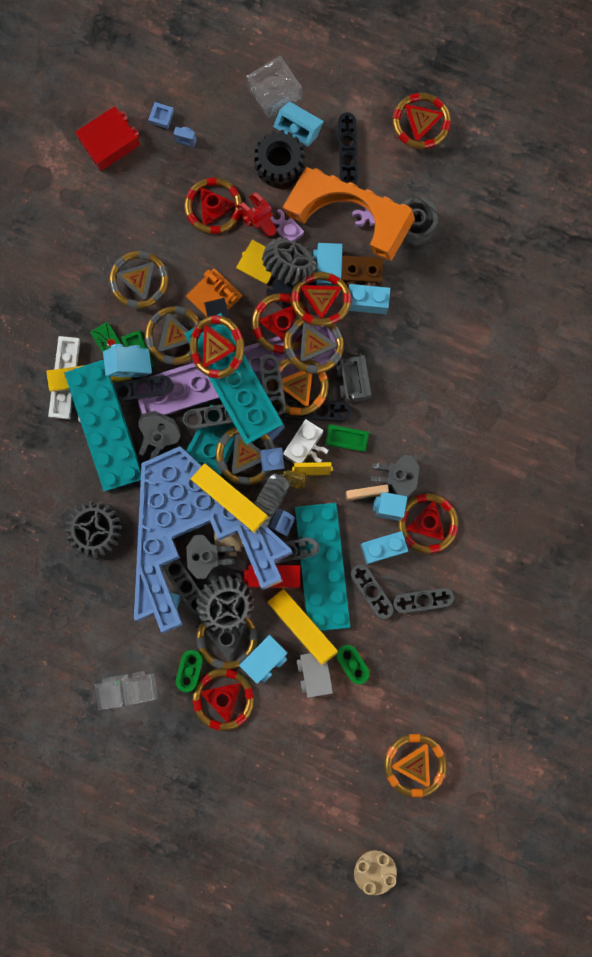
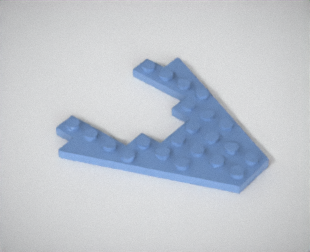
M181 447L143 462L141 468L134 620L139 622L155 615L160 631L163 634L183 625L161 566L180 558L173 541L174 538L208 523L212 524L219 541L239 533L262 590L282 582L275 561L293 554L292 550L266 525L262 524L253 533L192 482L191 478L201 468V465Z

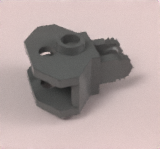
M155 410L141 414L138 423L143 434V442L138 454L141 456L145 454L147 446L150 444L155 446L150 454V459L157 457L160 449L163 450L164 446L177 443L181 434L174 418Z
M403 455L395 464H373V469L388 471L387 478L371 476L372 482L388 484V487L392 489L394 494L407 497L417 488L420 467L413 456ZM406 475L411 476L412 480H407Z
M195 535L187 545L188 569L197 579H207L214 568L220 565L236 564L235 559L232 558L219 560V552L229 553L235 551V546L218 547L217 545H212L204 535ZM196 554L200 556L198 561L194 560Z

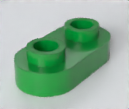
M351 645L341 646L336 657L348 678L354 684L365 683L369 678V670L357 650ZM349 651L351 653V657L349 659H344V652ZM357 669H360L362 671L361 677H356L354 675V672Z
M188 650L182 655L176 677V686L182 692H190L197 685L203 657L196 650ZM191 656H194L196 658L195 664L189 663V658ZM185 677L190 678L191 683L189 685L183 683Z

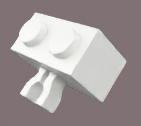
M305 419L284 451L283 458L293 464L304 463L310 455L316 463L322 462L312 450L323 452L324 454L328 453L326 448L316 446L323 434V430Z

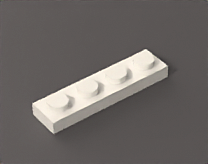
M59 336L55 369L77 367L80 348L79 338ZM70 390L51 392L49 418L71 419L73 398Z

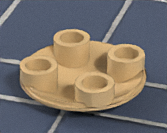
M377 850L369 851L363 854L356 862L354 878L358 887L368 895H381L389 891L396 884V865L388 854Z

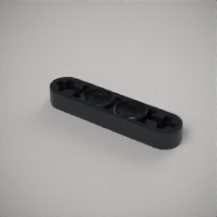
M346 112L341 114L338 120L339 179L347 183L345 181L347 172L351 171V183L357 186L356 118L352 113ZM346 119L349 120L350 123L349 131L345 132L344 123ZM344 138H351L353 144L345 146L342 140ZM345 157H351L354 163L348 166L342 160Z
M165 375L113 383L119 403L168 395L174 389L173 381ZM164 380L166 383H169V386H166L163 391L160 387L154 388L151 382L154 381V385H161ZM142 383H147L149 386L146 394H140L138 391V387ZM126 386L129 393L126 397L122 398L118 395V390Z
M285 399L288 406L293 404V407H297L302 404L298 400ZM309 400V405H311L314 402V400ZM324 401L322 406H325L328 410L325 416L317 415L315 410L303 416L289 415L284 412L279 417L280 419L292 420L306 419L344 422L350 418L352 410L350 405L345 402ZM330 406H334L333 410L336 411L340 410V407H344V410L348 411V413H345L344 417H340V413H333L334 417H330Z

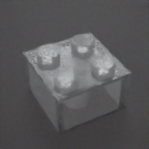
M281 55L246 76L248 89L268 119L279 113V110L289 101L294 104L302 99V87Z

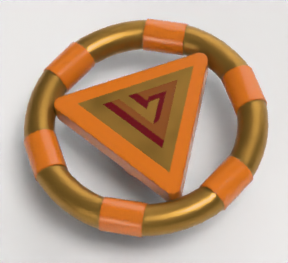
M288 358L279 362L281 372L285 367L292 364ZM314 359L303 362L309 365H320ZM299 371L283 378L284 391L306 406L298 408L286 405L285 413L303 416L320 408L326 400L329 389L326 372L317 373L321 382V391L311 405H309L313 373ZM275 380L270 381L268 385L269 390L276 391V385L279 386V383ZM274 401V404L281 410L282 403Z
M408 734L400 737L390 746L385 757L384 768L389 783L397 792L416 798L427 796L440 787L446 776L447 761L444 751L435 740L423 734ZM406 743H424V745L392 765L393 759L401 746ZM428 746L432 748L439 761V771L431 784ZM393 769L426 787L423 789L404 787L399 783L393 773Z

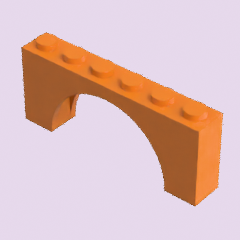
M306 167L282 207L287 217L305 224L315 211L335 202L358 204L367 209L375 220L374 236L370 243L373 254L392 261L415 220L412 209L408 205L394 203L388 197H379L371 190H362L351 182H348V184L342 182L334 175H325L319 169Z

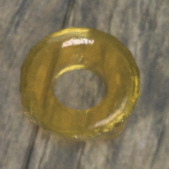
M288 470L281 474L286 480L290 481L291 487L299 489L306 486V473Z

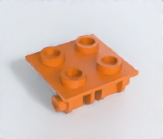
M215 268L211 271L207 270L203 275L205 277L186 295L206 317L205 302L225 298L227 310H229L243 296Z

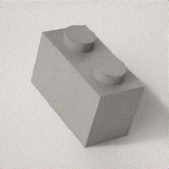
M311 653L300 654L301 659L297 660L299 672L304 674V680L300 681L302 694L307 693V698L332 694L328 663L326 662L321 666Z

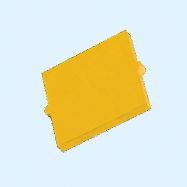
M251 240L246 251L242 252V258L236 269L267 285L272 276L271 272H267L266 267L262 265V255L265 246Z
M331 462L294 463V467H292L294 476L331 475V471H333Z

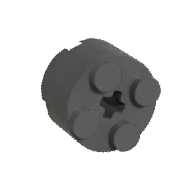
M425 198L407 199L402 204L408 205L412 209L415 220L403 241L417 246L429 240L433 235L438 220L437 210L434 204Z

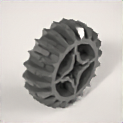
M282 238L273 239L266 245L262 255V265L266 267V271L271 272V276L278 278V281L282 280L285 284L290 283L292 286L298 281L304 282L306 276L310 277L315 272L317 263L315 262L316 258L312 256L313 253L307 250L308 247H303L301 243H296L294 239L290 241L288 238L284 240Z
M275 473L269 477L254 503L268 516L263 523L267 527L290 487V481Z
M90 501L89 508L86 503H82V511L76 507L75 511L78 514L76 516L72 513L69 514L73 521H66V525L71 526V529H66L65 533L72 535L66 539L69 542L74 541L70 547L73 549L78 547V554L85 550L84 556L89 557L92 551V556L97 558L99 551L102 556H105L106 552L104 549L106 548L110 552L113 551L110 544L112 543L117 546L118 542L114 538H121L122 536L116 533V530H121L122 526L115 525L121 519L119 517L113 518L117 512L115 510L109 512L110 506L106 505L103 508L102 502H98L95 507V503ZM94 513V516H92L88 523H80L86 515ZM101 514L107 518L110 530L101 526ZM95 524V527L103 532L97 531V533L94 532V535H92V532L84 527L90 528ZM78 529L86 532V545L80 540ZM99 536H108L103 543L93 546V543L96 542Z
M228 575L226 580L221 576L218 582L212 579L211 586L205 584L204 588L206 591H200L199 595L201 598L197 599L199 606L196 609L200 613V620L204 621L206 627L210 626L213 631L218 629L221 633L227 628L228 632L231 633L232 627L235 626L236 629H239V623L246 624L245 617L251 618L249 611L254 610V606L251 604L254 602V598L251 596L252 592L250 588H247L246 583L241 582L237 577L233 580ZM241 597L240 605L236 610L235 605L239 602L238 599ZM215 599L216 603L213 606V610L210 612V604L212 600Z

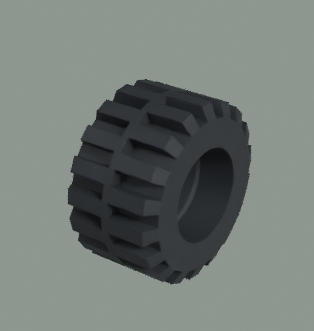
M276 130L271 131V135L266 133L264 140L261 138L258 140V146L256 145L254 149V162L259 178L263 177V182L266 184L270 182L272 187L278 184L279 188H282L283 184L290 186L292 180L296 182L298 175L301 176L305 163V152L303 151L302 143H299V138L297 136L293 138V133L290 132L284 134V130H280V133H276ZM283 152L291 160L286 165L275 166L268 161V158L274 153Z

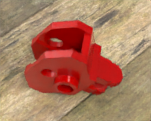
M257 192L249 195L250 201L254 206L252 210L244 202L236 205L243 217V221L249 228L251 226L253 229L258 228L266 237L275 235L277 228L270 219L273 216L271 213L272 208Z

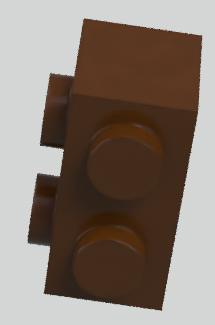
M342 256L341 279L348 288L349 284L381 287L383 258Z

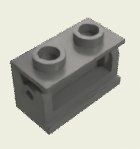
M365 355L344 359V362L340 359L336 369L338 378L342 377L343 385H340L341 398L345 397L346 403L370 399L371 390Z

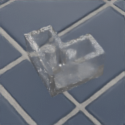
M145 671L132 673L133 677L128 678V674L102 678L103 683L94 684L98 710L124 707L158 699L154 673L145 675Z

